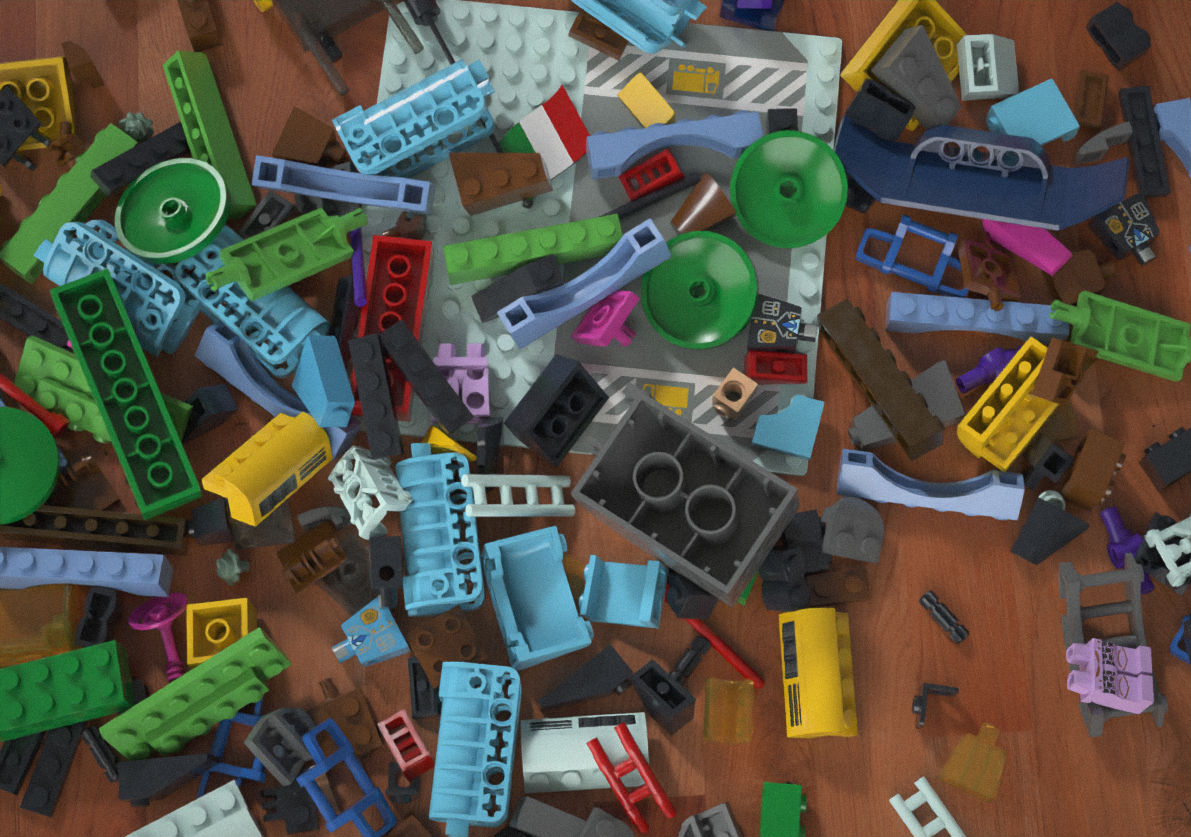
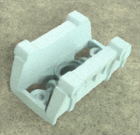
M353 445L338 461L328 480L334 484V492L340 495L351 515V523L356 525L359 530V536L369 540V537H384L388 531L380 521L387 514L386 511L405 510L413 500L412 495L402 489L390 468L392 462L389 457L372 460L370 450ZM355 459V460H356V462H355V468H354V471H352V469H353L352 461ZM371 495L377 497L380 503L378 508L372 507Z
M1189 514V518L1162 531L1152 529L1145 535L1149 547L1156 546L1167 568L1170 569L1171 572L1166 577L1172 587L1183 585L1184 581L1187 580L1186 578L1191 576V558L1189 563L1177 567L1175 563L1182 552L1185 554L1191 553V514ZM1175 536L1184 538L1180 540L1179 546L1176 544H1164V541Z

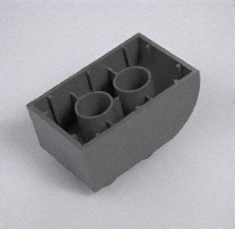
M641 391L571 492V495L578 503L613 531L732 608L800 507L797 488Z

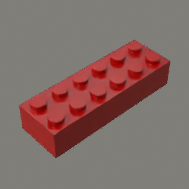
M373 235L366 279L367 303L365 306H362L358 338L381 334L402 320L419 344H422L435 254L432 241ZM384 351L398 421L410 422L415 391ZM353 367L350 387L355 404L351 415L363 417Z

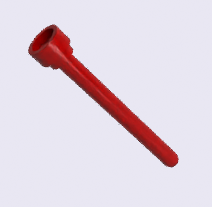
M0 373V388L42 421L54 440L60 437L69 426L70 420L61 413L56 414L55 412L50 413Z
M666 583L663 604L667 602L665 597L667 595L669 588L671 587L668 583ZM684 619L702 637L707 639L711 646L756 689H761L764 686V679L702 619Z

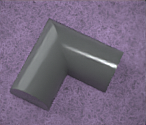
M270 190L237 232V235L246 240L284 224L294 211V204Z

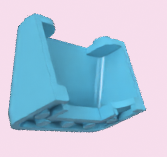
M556 526L486 543L481 554L483 573L511 667L516 671L587 647L591 644L590 639L594 638L589 620L584 621L582 616H578L562 563L563 552L567 551V544L564 535L558 534Z

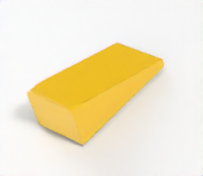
M434 425L429 427L421 442L430 443L431 452L434 454L456 452L464 455L467 461L473 462L477 459L474 454Z

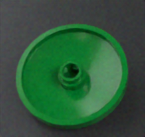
M778 131L756 140L738 159L730 182L731 203L740 224L757 240L777 248H800L822 239L840 220L848 196L847 177L839 157L824 141L800 131Z
M178 158L161 162L138 176L121 196L115 213V229L119 240L131 254L147 263L171 264L188 259L205 249L223 229L231 206L228 186L213 166L201 160Z
M692 231L667 241L666 244L672 257L644 273L642 278L641 301L649 323L664 339L686 349L708 350L730 342L747 327L757 307L759 281L751 259L734 241L714 232Z
M0 407V525L21 520L43 505L53 492L60 471L58 448L47 427L33 415L11 407Z

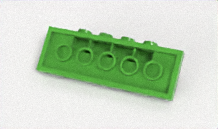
M33 335L28 337L14 384L50 413H61L70 420L69 429L74 431H83L85 429L94 433L93 438L96 441L109 443L111 440L75 354ZM160 392L179 439L182 442L193 406Z
M259 627L99 728L104 740L130 761L143 760L154 751H158L163 757L172 752H180L188 741L196 736L207 735L212 726L223 719H232L236 716L239 709L251 702H259L264 697V694L269 691L266 681L292 665L288 655Z

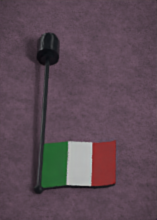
M403 0L415 24L430 26L450 65L456 63L435 25V22L438 20L437 16L441 12L436 1ZM561 85L547 102L521 119L499 142L494 133L489 138L497 153H540L547 165L550 180H553L586 154V140L590 134L564 86ZM480 119L483 127L486 128L485 122ZM536 196L524 199L523 207L530 209L534 204L533 199Z

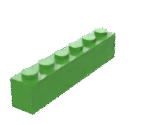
M178 50L162 66L193 159L208 163L218 171L230 192L231 206L227 219H241L257 204L206 53Z
M112 123L106 129L99 131L87 151H83L77 157L73 168L69 172L64 173L59 178L55 189L40 200L37 210L31 217L28 216L21 222L19 231L13 238L3 243L0 248V260L3 264L32 285L44 268V262L34 256L42 242L47 239L54 243L60 228L67 222L84 223L107 197L90 177L91 171L139 145L138 142ZM77 229L70 230L69 234H71L73 237Z
M618 214L446 245L443 246L449 282L450 285L508 275L526 264L552 254L557 265L605 257L622 238V231Z

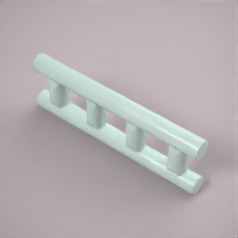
M464 474L461 479L464 487H473L475 504H468L466 506V515L468 517L574 516L575 514L574 505L564 504L562 487H569L571 484L569 476ZM485 487H499L501 504H487ZM511 487H525L527 504H513ZM537 487H550L552 504H539Z
M924 776L914 783L919 791L904 801L898 793L889 800L914 837H932L944 828L947 829L951 837H966ZM927 801L937 815V818L922 827L912 811Z

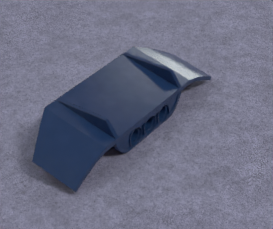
M846 114L842 117L833 148L844 169L880 203L1057 231L1087 220L1125 199L1130 164L1129 158L1124 157L1089 167L1066 168L1050 165V159L1045 149L1032 138L942 124L925 130L916 139L915 144L891 142L879 138L866 127L855 124ZM955 142L959 145V147L953 148L950 147L947 143ZM984 146L989 151L981 152L978 151L976 147ZM1015 151L1018 155L1009 156L1005 152Z

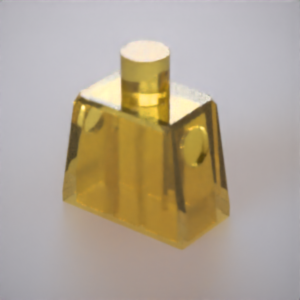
M983 723L977 737L965 733L941 767L936 779L985 802L992 803L995 801L1007 751L994 745L1000 729L988 723Z

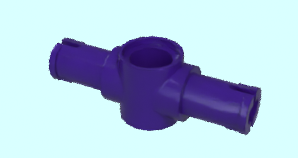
M1024 344L1014 349L1008 348L1006 350L999 347L984 355L979 360L980 363L977 364L976 368L956 379V385L960 392L965 394L983 384L989 385L993 383Z
M1113 506L1103 510L1099 515L1110 535L1108 539L1109 544H1107L1110 560L1115 568H1122L1123 570L1125 569V553H1132L1134 557L1142 538L1137 533L1132 534L1130 529L1127 530L1117 507ZM1145 571L1144 582H1141V596L1155 589L1149 574Z

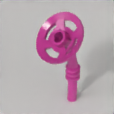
M169 593V597L152 598L136 608L128 620L131 628L135 630L154 628L160 630L168 661L165 667L168 670L166 673L169 676V683L185 673V668H182L184 667V662L180 661L172 629L173 620L188 605L187 597L182 593ZM145 616L142 621L143 624H139L141 618Z

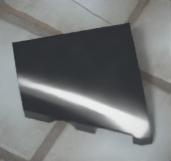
M504 417L479 418L477 433L478 475H504ZM485 487L486 493L490 492L495 487Z
M1038 497L1009 552L1037 566L1086 531L1090 524Z

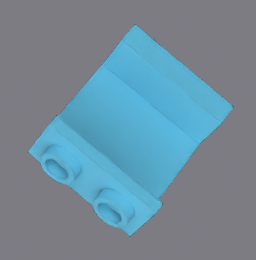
M1049 79L992 105L986 117V123L991 132L1032 138L1041 146L1060 137L1063 142L1074 138L1080 128L1053 79ZM1015 151L1005 152L1009 156L1018 155Z
M590 555L589 564L585 566L584 580L586 582L584 593L579 598L580 615L591 622L659 629L669 569L660 561L648 560L646 566L604 562L598 556Z

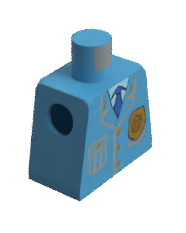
M378 597L341 625L348 639L331 647L339 663L357 655L362 667H368L410 652L389 609H379Z

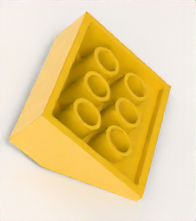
M898 0L840 76L856 92L865 79L876 81L887 88L871 70L905 29L923 25L951 83L959 73L957 44L967 34L936 0ZM912 116L906 128L914 131L920 122Z
M66 56L0 63V93L6 86L10 87L43 123L38 130L50 137V141H53L59 137L60 123L67 121L72 124L71 134L76 135L73 84ZM29 136L18 150L48 147Z

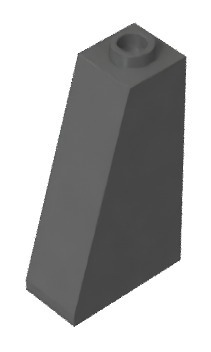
M945 360L939 361L911 380L913 390L916 394L920 392L928 403L929 412L932 416L937 415L940 418L944 428L962 421L965 413ZM873 406L855 416L848 429L852 446L857 445L858 451L866 452L897 442Z

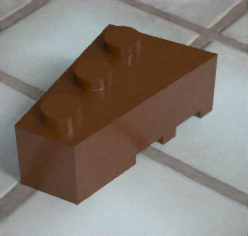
M448 152L462 206L470 216L553 191L547 165L540 153Z

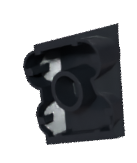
M1156 511L1149 521L1134 559L1137 564H1141L1143 571L1182 596L1191 584V576L1186 578L1187 580L1184 581L1183 585L1172 587L1166 577L1171 572L1170 569L1167 568L1156 546L1150 548L1145 539L1148 531L1152 529L1162 531L1177 523L1170 516H1162ZM1175 536L1164 541V544H1176L1179 546L1180 540L1184 538ZM1182 552L1181 556L1175 561L1177 567L1189 563L1191 553L1185 554Z

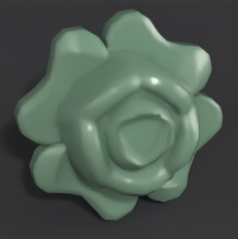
M129 112L124 119L119 121V125L122 127L120 130L136 141L144 142L148 136L154 134V129L152 128L153 121L147 119L141 112L137 114Z
M228 549L216 561L218 567L216 570L217 575L224 582H227L229 586H233L235 582L239 581L241 573L248 572L249 570L248 561H240L238 554L234 553L233 549Z

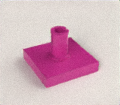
M632 291L613 292L589 308L570 337L578 344L605 347L615 338L623 347L628 346L632 342L629 336L635 338L636 332L631 330L624 321L640 298Z

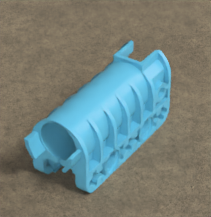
M571 0L639 49L652 54L659 52L672 42H675L682 48H686L688 43L678 36L685 29L691 18L696 20L707 9V6L698 0Z
M461 59L366 110H363L361 105L333 119L332 122L353 163L361 174L375 175L379 173L381 176L391 177L387 169L391 166L395 174L392 177L409 179L449 158L448 152L459 153L493 133L495 123L484 98L495 93V90L489 80H487L489 76L480 59L468 66ZM482 119L485 122L486 128L480 129L479 126L476 127V121ZM468 126L472 135L469 136L464 127ZM456 131L463 133L462 139L457 143L448 142V136ZM442 139L446 147L445 149H442L439 140ZM428 146L434 149V155L430 157L428 154H425V148ZM417 153L421 162L417 163L413 154ZM405 158L411 160L409 168L404 171L396 169L399 161Z
M91 220L86 224L67 222L60 228L54 243L47 239L42 242L34 256L44 262L43 273L46 278L61 286L108 268L140 346L156 357L159 356L161 350L173 354L179 348L189 333L203 304L196 298L189 300L190 294L180 287L181 284L176 278L175 265L172 263H145L127 249L125 250L116 244L119 240L116 229L104 220ZM99 227H100L99 232H97V231H95V230L93 229V228H99ZM77 229L76 235L78 237L72 238V235L69 234L70 230ZM165 270L170 271L173 275V280L164 275L163 272ZM184 272V279L189 276L199 285L200 281ZM206 289L203 292L204 298H206Z
M225 224L218 236L205 249L178 263L175 270L176 278L183 289L190 294L189 300L196 298L203 304L200 311L214 323L222 321L251 347L259 363L273 376L281 379L288 378L297 370L307 336H327L330 322L289 286L252 302L236 281L213 291L211 286L214 284L209 286L206 280V273L225 266L219 257L222 249L243 241L240 236ZM212 252H215V253L208 259V255H209L210 253H212ZM195 268L191 276L200 281L199 285L189 276L184 279V269L192 270ZM205 289L206 295L208 296L207 299L203 297V292ZM222 301L226 304V308L221 304ZM246 330L251 334L249 337L246 335ZM287 360L288 368L286 370L283 368L276 370L277 364Z
M412 443V458L403 460L395 465V474L403 490L408 491L412 495L413 499L405 510L399 511L406 576L403 577V589L408 616H437L457 605L460 606L462 612L478 610L485 602V590L476 517H468L466 512H463V515H457V513L453 512L464 511L468 504H475L473 487H464L462 482H454V473L459 472L460 481L464 474H470L467 458L456 452L433 455L430 443ZM452 460H457L459 465H451ZM457 489H461L462 492H466V493H467V494H457V495H454V496H452V497L450 496L451 493H457V491H456ZM459 500H464V501H466V502H464V503L461 504V505H455V504H454L455 502H457V501H459ZM458 522L466 523L465 533L468 542L460 540L461 527ZM463 549H469V551L473 552H465L460 555H457L459 551L463 552ZM464 559L473 560L468 565L460 564ZM476 568V570L474 572H470V574H464L461 572L470 571ZM465 581H471L473 584L472 594L467 595L468 589Z
M443 662L439 689L442 710L429 819L447 823L445 834L449 835V837H468L469 826L498 828L507 821L522 696L520 676L511 667L467 662ZM506 681L512 682L508 687L510 699L504 698V692L502 691ZM507 711L512 714L507 721L501 722L496 720V716L500 712ZM498 733L503 734V741L505 742V747L501 750L503 763L497 761L498 757L497 753H495V748L499 746L500 737H497ZM495 773H501L505 776L504 781L499 785L489 783V778ZM491 795L496 796V805H498L499 810L494 813V817L488 816V811H486L492 809L493 799H490Z

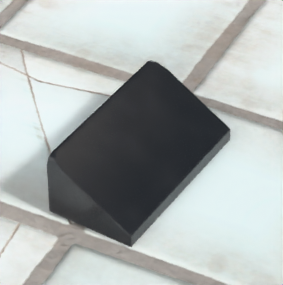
M417 657L408 658L412 719L441 717L440 686L434 689Z

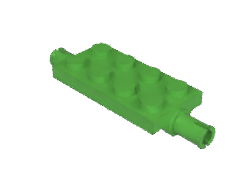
M321 207L222 249L219 257L225 266L212 272H207V283L209 286L214 284L211 286V289L216 291L236 281L252 302L352 258L354 250L347 242V233L368 224L367 216L365 213L359 215L363 212L361 208L341 217L338 215L327 216Z
M1087 291L1079 293L1077 307L1060 302L1059 300H1055L1051 305L1050 310L1055 311L1054 313H1049L1051 319L1073 325L1070 342L1097 350V358L1175 382L1182 380L1183 369L1187 363L1191 362V337L1189 335L1191 324Z

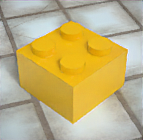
M248 598L187 605V664L192 669L257 629V608Z

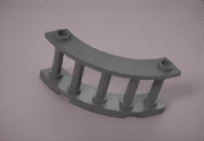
M1125 553V569L1083 576L1080 573H1076L1071 561L1059 563V598H1065L1067 614L1061 615L1066 651L1073 643H1088L1087 639L1083 638L1082 623L1085 622V619L1123 613L1128 615L1130 635L1103 639L1102 642H1111L1116 646L1136 649L1138 646L1147 647L1141 608V582H1144V571L1141 564L1136 563L1132 553ZM1125 582L1126 601L1082 607L1080 604V592L1084 588ZM1068 663L1070 673L1073 670L1080 671L1079 665ZM1152 669V674L1149 676H1153L1154 702L1141 713L1151 712L1156 726L1162 727L1164 713L1168 712V702L1166 696L1160 693ZM1092 701L1090 703L1081 702L1078 704L1090 738L1102 736L1103 722H1107V719L1135 715V713L1098 705Z

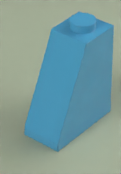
M307 336L292 387L319 427H347L355 400L335 336Z

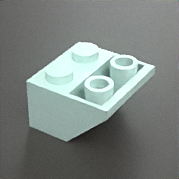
M994 34L966 35L957 44L962 101L1010 98L1019 93L1014 40Z

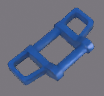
M903 214L895 235L872 228L865 230L855 256L858 262L875 268L886 275L892 273L928 287L927 290L933 293L937 292L949 297L965 298L969 291L965 286L963 290H956L939 284L946 265L962 272L960 261L950 256L959 234L951 231L949 234L911 220V216ZM906 230L944 245L933 276L894 262ZM869 238L891 243L885 262H881L863 253Z
M264 697L256 703L254 715L238 712L232 719H223L219 722L210 753L219 757V764L203 773L197 798L206 795L212 772L235 777L239 789L244 780L265 782L267 773H264L265 766L256 756L252 769L221 763L232 722L254 727L261 718Z
M327 719L303 736V742L316 765L301 774L296 780L300 787L304 786L325 818L327 823L324 825L329 833L352 820L363 837H381L397 824V819L388 805L384 794L379 787L375 788L353 753L355 751L353 745L333 719ZM323 729L328 731L339 747L338 750L327 758L316 741V735ZM343 760L365 796L337 815L315 781V778ZM372 804H375L384 820V825L376 832L362 815V812Z

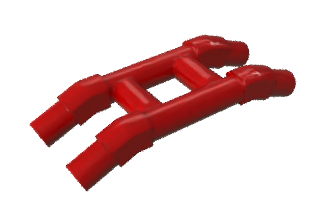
M623 722L614 727L630 757L629 759L613 767L597 737L586 744L600 771L624 808L629 820L638 832L642 834L649 830V824L636 805L638 801L652 794L655 802L667 818H673L677 810L653 773L626 723ZM637 769L645 784L628 792L620 778Z

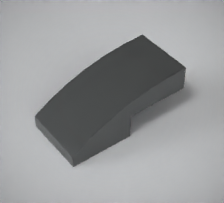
M1130 122L1113 126L1092 137L1078 150L1073 159L1074 166L1102 160L1108 147L1125 144L1133 132Z

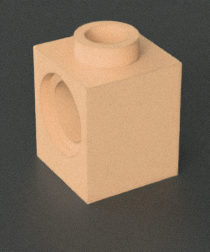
M733 368L713 395L711 404L715 406L714 410L724 418L731 417L737 420L755 395L758 384ZM734 391L740 395L741 399L732 402L725 397V394Z

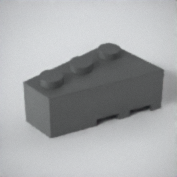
M923 25L905 29L871 70L892 93L904 97L916 107L913 116L926 130L940 124L948 125L962 108Z

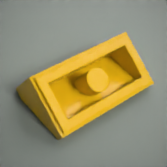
M641 72L617 94L619 99L644 128H648L655 123L669 125L675 122L676 114Z

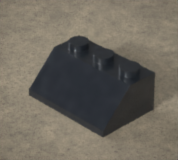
M556 354L505 420L504 424L521 443L553 466L558 467L607 402L609 396L579 361Z

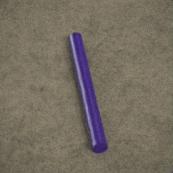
M362 227L350 232L351 248L354 250L352 255L354 301L356 306L362 307L366 305L367 299Z

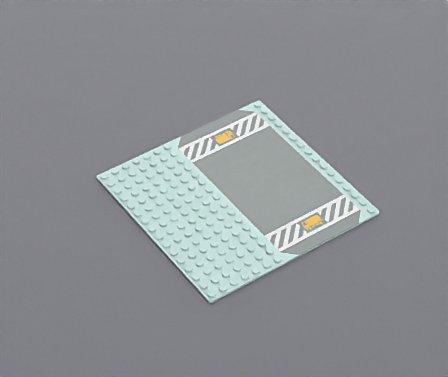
M435 0L441 10L435 25L455 62L463 59L466 66L480 59L489 76L487 80H489L494 88L495 93L484 99L495 123L493 133L498 142L521 119L547 102L561 85L564 86L590 136L600 131L607 133L620 132V130L628 127L642 129L644 127L617 96L641 72L675 112L676 118L673 124L683 119L696 121L703 120L711 115H721L724 117L747 110L750 113L759 112L763 136H766L768 109L797 108L798 131L811 134L824 141L832 150L834 148L842 40L840 38L688 23L678 36L688 43L686 48H682L675 42H672L659 52L652 54L628 42L618 61L568 36L579 12L462 0ZM391 2L377 104L450 66L430 26L416 25L404 2L395 6ZM479 119L478 121H476V122H477V126H476V127L479 126L480 129H483L484 127H483V125H482L480 119ZM464 127L467 130L468 135H472L469 127ZM459 131L452 133L448 136V142L457 143L462 139L463 133ZM487 137L459 153H497L490 138ZM442 139L439 140L442 149H445L446 147ZM690 145L672 146L656 150L641 157L622 173L624 174L669 148L675 155L685 177L697 172L701 179L704 174L709 173L731 203V176L739 158L733 159L721 152L706 147ZM430 146L425 148V154H428L429 157L434 155V149ZM417 153L413 154L417 163L421 162ZM587 153L578 162L551 180L553 191L537 195L533 199L534 204L530 209L524 208V201L521 200L470 216L462 206L450 157L409 178L428 181L436 186L431 215L407 212L406 215L411 221L415 215L423 217L426 223V232L421 240L432 241L435 253L421 346L433 361V357H437L439 344H454L456 347V357H467L468 344H483L485 357H488L490 417H504L505 422L550 361L558 354L579 361L609 396L607 402L571 448L570 453L593 455L592 452L595 449L586 441L589 436L603 444L630 407L628 404L631 400L622 392L630 382L650 394L663 406L771 473L804 476L807 473L808 460L756 447L751 444L759 414L773 415L784 411L791 405L795 395L813 399L819 327L817 328L816 342L798 340L796 354H807L808 383L758 385L753 398L737 420H734L731 417L724 418L714 410L715 406L711 403L714 393L733 368L744 374V356L747 354L751 321L736 338L717 348L691 350L679 347L664 339L649 323L641 301V283L643 275L617 290L632 291L640 298L624 321L631 330L636 332L635 338L629 336L632 342L628 346L623 347L615 338L611 340L607 347L578 344L570 336L589 310L587 308L520 350L500 317L482 324L471 298L475 293L507 275L450 285L443 246L597 218L631 202L618 176L596 180L591 179ZM405 158L399 161L396 169L404 171L410 167L411 160ZM668 163L663 165L667 173L672 171ZM391 166L388 167L387 169L391 177L394 176L395 174L393 173ZM657 168L652 170L656 179L661 177ZM646 173L643 174L642 177L647 185L650 183V180ZM636 178L631 179L635 190L640 189ZM696 185L620 219L622 236L649 218L665 242L678 236L670 222ZM362 205L363 212L361 214L365 213L368 219V224L362 227L365 284L373 235L383 236L382 232L394 227L397 219L403 212L401 210ZM736 216L710 230V232L721 234L734 241L747 253L757 272L759 294L800 306L802 308L801 323L818 325L817 314L821 310L826 236L813 244L800 248H777L767 245L750 235L740 224ZM604 257L558 265L564 279V284L591 269ZM359 306L357 310L358 324L354 330L353 339L358 338L362 307ZM352 357L349 359L347 368L348 380L351 384L353 371ZM734 391L725 394V397L732 402L741 399L740 395ZM414 393L410 422L398 421L400 434L424 437L431 425L444 432L439 424H433L430 411L418 395ZM353 416L362 423L359 431H366L364 417ZM464 424L448 436L455 441L477 443L478 424ZM504 424V446L528 448Z

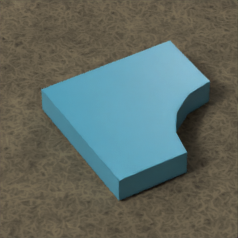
M795 395L791 405L784 411L773 415L759 414L751 445L810 460L825 402Z

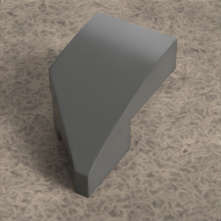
M326 506L297 515L305 533L326 520L329 522L333 521L337 531L352 525L350 521L351 515L344 508Z

